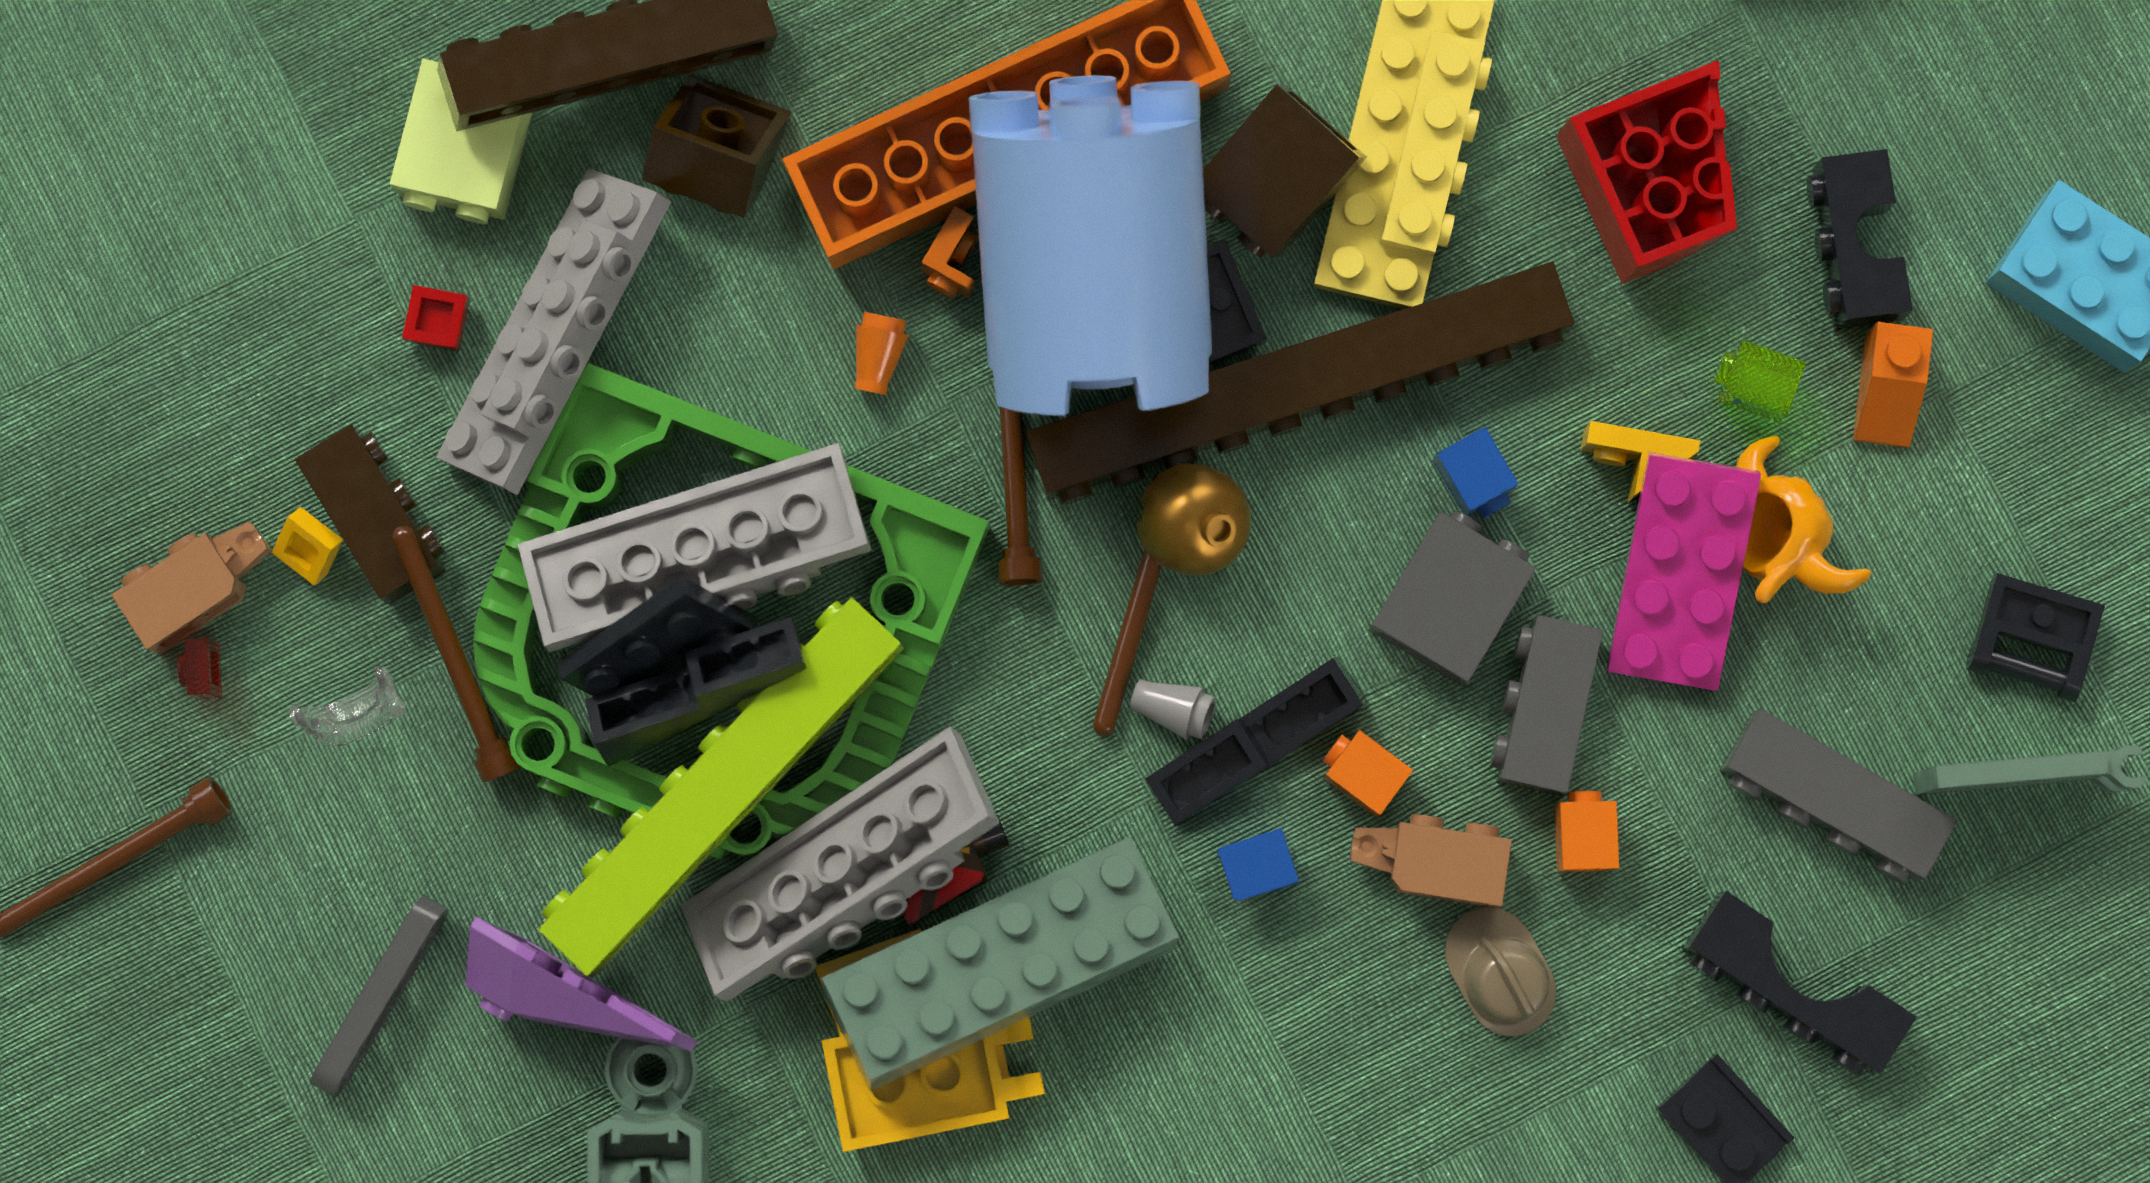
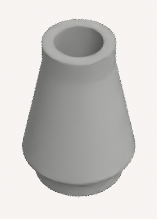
M1139 679L1130 702L1131 711L1146 716L1186 740H1189L1191 736L1200 739L1205 737L1216 707V697L1205 694L1204 687L1156 683Z

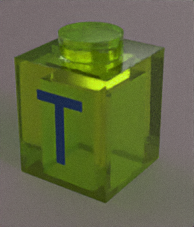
M1743 340L1735 348L1733 354L1725 351L1719 362L1713 381L1722 385L1717 401L1780 422L1790 411L1806 362Z

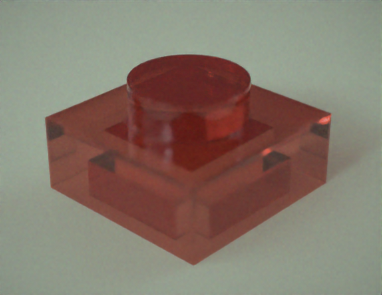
M209 638L185 639V654H180L178 657V677L180 685L187 687V694L200 700L222 698L220 643Z

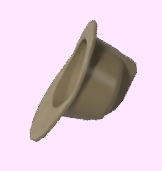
M1482 907L1466 912L1453 924L1446 938L1445 958L1450 973L1472 1013L1485 1028L1498 1035L1518 1037L1535 1031L1548 1019L1555 1005L1556 985L1551 969L1529 930L1516 916L1500 908Z

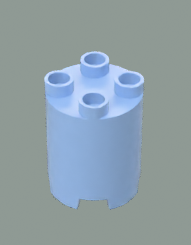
M1076 76L1060 78L1049 82L1050 110L1038 111V96L1035 92L1003 91L969 97L988 367L993 371L997 406L1025 413L1066 415L1069 413L1071 388L1105 389L1132 384L1134 385L1138 407L1141 410L1183 403L1208 393V357L1212 354L1199 83L1163 81L1135 85L1130 88L1131 105H1120V99L1117 96L1116 77Z

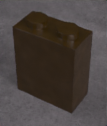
M1276 84L1203 169L1205 211L1220 222L1226 216L1241 230L1237 235L1238 240L1256 256L1262 258L1265 253L1271 258L1282 256L1367 156L1286 84Z

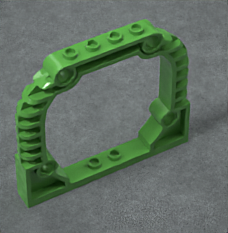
M587 363L527 479L530 485L477 612L473 647L477 676L482 690L497 717L512 732L509 746L511 755L516 763L526 770L540 775L536 786L568 798L571 789L592 796L588 807L619 819L623 809L635 813L643 806L650 811L664 796L659 787L667 777L625 760L608 767L599 751L589 746L586 730L577 716L557 703L540 696L532 661L538 621L518 544L579 525L587 509L597 511L606 509L614 504L622 491L623 480L621 472L633 463L651 454L670 448L677 428L735 450L732 459L754 469L763 467L765 463L773 464L811 451ZM847 465L856 499L875 506L869 523L879 540L887 568V573L878 578L871 589V608L879 622L901 642L904 649L856 699L843 734L821 769L789 791L780 793L771 789L750 813L756 814L759 817L762 826L758 838L751 843H739L732 831L709 856L722 860L727 850L739 856L754 857L772 845L775 839L783 838L894 763L938 652L944 645L990 531L988 520ZM590 467L603 468L606 475L603 486L596 492H582L579 488V478L583 471ZM899 587L910 590L915 598L910 611L902 615H893L885 610L884 600L888 592ZM548 731L554 738L553 752L544 760H533L528 751L530 739L538 732Z

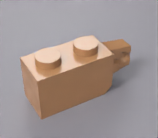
M250 521L214 538L206 533L199 537L196 533H192L172 544L167 550L170 556L153 567L150 564H144L125 575L121 579L123 587L112 593L111 596L146 650L161 655L243 601L246 583L242 577L271 552V549L261 532Z
M1411 814L1410 823L1400 822L1396 825V828L1354 829L1350 862L1389 874L1388 880L1397 893L1492 908L1502 907L1512 839L1498 837L1499 827L1466 823L1465 832L1443 829L1444 819Z

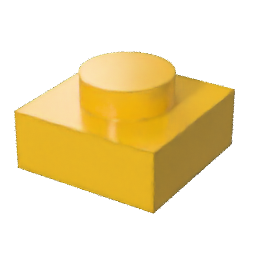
M300 506L287 517L271 553L315 586L327 576L343 539Z

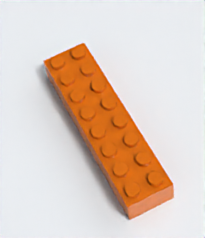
M1129 0L782 158L791 182L832 270L948 218L954 206L964 211L977 205L969 97L1003 91L1035 92L1038 96V111L1050 110L1049 82L1055 79L1076 76L1116 77L1117 96L1120 99V105H1131L1130 88L1144 83L1163 81L1199 83L1200 102L1229 90L1231 73L1196 0Z

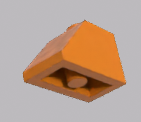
M1877 322L1865 333L1853 441L1902 448L1910 447L1928 381L1933 329Z

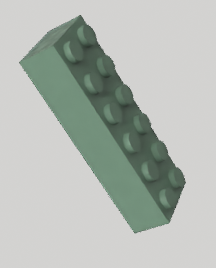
M1128 837L822 977V991L870 1092L1006 1029L1023 1019L1034 1016L1173 951L1178 942L1179 935L1131 837Z

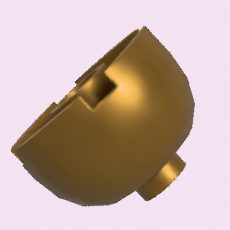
M1177 464L1161 472L1145 489L1141 501L1146 504L1142 512V521L1137 519V532L1144 550L1157 564L1184 575H1210L1229 566L1244 550L1250 535L1251 510L1244 491L1225 473L1205 465Z

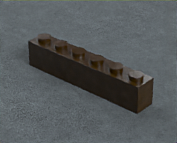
M620 0L607 6L606 12L585 16V13L581 11L571 12L556 18L553 21V25L532 30L531 25L511 27L500 34V38L479 43L477 38L456 41L448 45L445 52L440 53L437 71L457 132L771 52L778 33L767 0H650L638 3L637 0Z

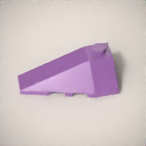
M475 917L470 925L466 986L483 996L479 1006L494 1016L508 1022L512 1014H515L533 1022L693 1051L698 1041L593 978L587 977L583 972L524 937L479 917Z

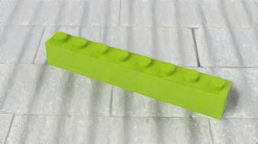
M852 597L844 605L838 601L832 603L814 624L820 631L805 647L801 644L807 669L740 701L737 705V708L742 712L740 716L727 729L722 724H719L704 738L698 746L703 755L689 770L681 765L667 777L659 787L664 796L650 811L642 806L624 823L620 832L625 837L610 853L605 848H602L586 863L580 872L586 879L570 895L564 889L544 908L541 914L547 920L538 930L587 977H595L904 649L901 642Z

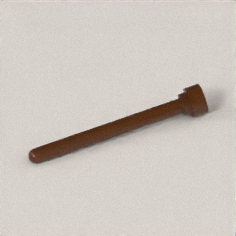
M1000 407L1008 548L1003 549V559L998 561L999 584L1006 586L1032 585L1043 582L1042 558L1036 557V548L1030 547L1022 412Z
M1145 550L1142 554L1093 722V729L1099 736H1109L1115 729L1162 568Z
M407 526L396 528L392 534L394 545L479 745L474 749L478 759L473 761L482 782H486L508 774L522 766L518 765L512 757L506 737H499L413 530Z
M211 776L189 788L190 794L183 798L184 804L0 913V937L7 936L196 823L201 827L208 822L213 826L232 815L233 810L224 791Z

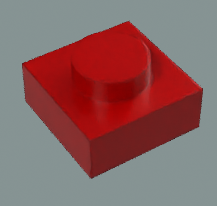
M413 285L402 339L409 343L459 352L470 298L466 294Z

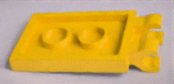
M1030 1017L870 1092L844 1036L821 1040L842 1151L846 1152L1009 1119L1007 1101L1045 1094L1041 1072L1009 1077L1003 1047L1005 1044L1034 1038Z

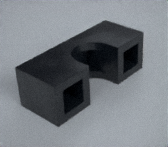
M1888 149L1822 157L1812 169L1813 175L1807 176L1806 188L1810 207H1818L1821 228L1815 230V248L1818 260L1820 262L1826 261L1829 282L1823 284V300L1826 313L1828 315H1835L1837 329L1874 325L1877 322L1902 321L1913 311L1905 257L1875 258L1861 248L1856 236V226L1859 219L1886 214L1896 203Z

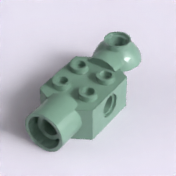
M617 1037L607 1053L604 1071L608 1088L617 1102L621 1104V1111L587 1132V1183H710L709 1124L684 1110V1102L695 1086L698 1071L694 1050L689 1051ZM644 1054H656L665 1062L667 1072L662 1082H649L640 1073V1060Z

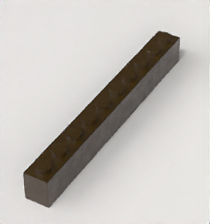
M1554 261L1208 372L1209 392L1193 400L1161 408L1141 410L1138 407L1136 396L1027 430V439L1047 500L1059 498L1061 505H1066L1092 496L1091 487L1111 480L1114 488H1119L1144 479L1143 470L1161 464L1165 465L1166 470L1177 464H1193L1198 461L1196 453L1217 447L1219 454H1225L1241 449L1250 444L1248 436L1266 430L1270 431L1271 437L1291 433L1303 427L1301 419L1322 413L1324 420L1341 417L1355 410L1353 402L1374 396L1376 403H1383L1399 398L1408 393L1406 385L1426 379L1429 387L1449 382L1460 376L1459 368L1479 362L1481 370L1499 366L1512 360L1510 352L1530 345L1533 353L1554 348L1565 342L1563 335L1569 333L1575 323Z

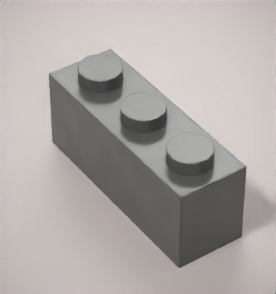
M1537 615L1531 621L1530 628L1521 626L1514 652L1515 659L1523 660L1518 682L1509 680L1502 706L1503 713L1511 714L1506 736L1497 734L1490 760V767L1499 768L1496 782L1560 797L1568 793L1602 638V629Z

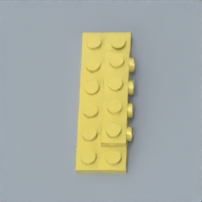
M1382 0L1349 141L1365 154L1367 158L1336 192L1313 288L1400 309H1406L1423 303L1437 245L1448 247L1455 215L1445 213L1449 193L1460 195L1468 163L1457 161L1462 141L1473 142L1480 111L1470 109L1474 89L1485 91L1492 64V59L1483 57L1482 54L1495 0Z

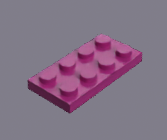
M1648 452L1608 656V672L1718 691L1761 479L1760 471Z

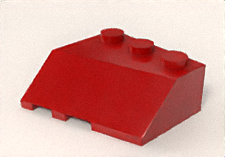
M1719 60L1571 116L1556 135L1621 284L1672 265L1737 229L1730 163L1726 162L1723 134L1726 128L1724 108L1720 107L1718 81L1721 77Z

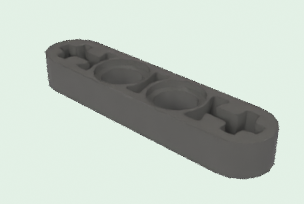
M425 894L417 900L315 1068L310 1080L312 1085L334 1098L344 1090L442 928L449 912L447 907Z

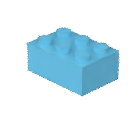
M2058 180L2042 195L1985 283L2125 373L2140 363L2150 349V238L2066 183Z

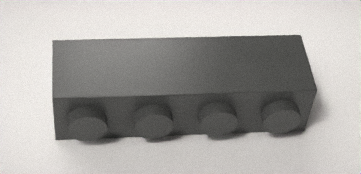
M1761 708L1750 714L1719 770L1731 777L1728 785L1732 789L1753 800H1758L1762 794L1780 805L1777 813L1786 820L1802 828H1807L1810 822L1829 833L1826 838L1829 844L1852 856H1856L1859 850L1878 860L1875 866L1878 872L1901 884H1905L1908 878L1913 881L1926 879L1958 821Z

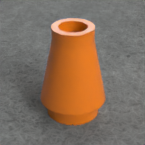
M868 312L863 313L861 325L856 324V381L854 389L883 395L887 394L888 384L910 336L904 334L907 320Z

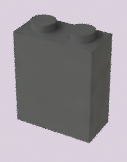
M1453 510L1449 516L1440 511L1369 628V631L1464 687L1471 679L1536 570V567L1526 562L1530 555L1516 544L1501 539L1497 545L1479 534L1482 526L1467 515Z

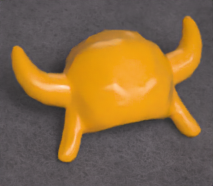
M1775 435L1759 439L1750 444L1738 457L1736 467L1756 470L1761 473L1743 563V570L1746 573L1762 580L1755 591L1756 600L1762 604L1769 602L1783 584L1793 577L1810 590L1823 594L1846 593L1866 583L1871 576V572L1868 569H1839L1832 566L1822 556L1833 535V519L1826 509L1825 501L1814 492L1811 484L1806 479L1797 476L1774 475L1768 477L1764 468V462L1768 455L1780 444V438Z

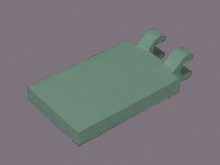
M2126 745L2109 751L1936 765L1913 773L1915 795L2083 780L2093 781L2105 792L2117 793L2140 787L2146 783L2145 777L2131 778L2126 776L2121 769L2122 760L2141 755L2142 747Z

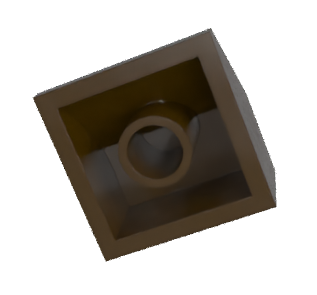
M690 74L653 126L642 181L656 185L670 194L683 195L710 205L719 212L734 214L744 218L762 191L789 122L791 111Z

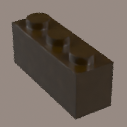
M350 424L294 459L380 600L391 605L414 591L392 539L394 530L400 526H407L413 530L433 578L446 571L438 558L446 552L441 541L429 524L422 528L419 527L410 512L411 509L417 506V503L401 478L392 482L381 464L389 460L372 432L363 435L362 432Z

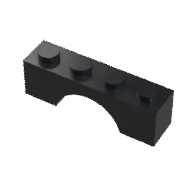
M1729 892L1717 893L1682 947L1684 951L1693 956L1689 965L1715 982H1718L1720 977L1724 976L1739 986L1740 990L1736 996L1757 1011L1765 1014L1770 1007L1788 1019L1783 1026L1787 1031L1810 1045H1813L1815 1040L1819 1039L1835 1050L1831 1059L1854 1075L1860 1077L1864 1070L1873 1074H1881L1917 1016L1870 985L1858 986L1848 994L1830 1001L1812 999L1797 992L1783 979L1774 963L1771 950L1774 922Z

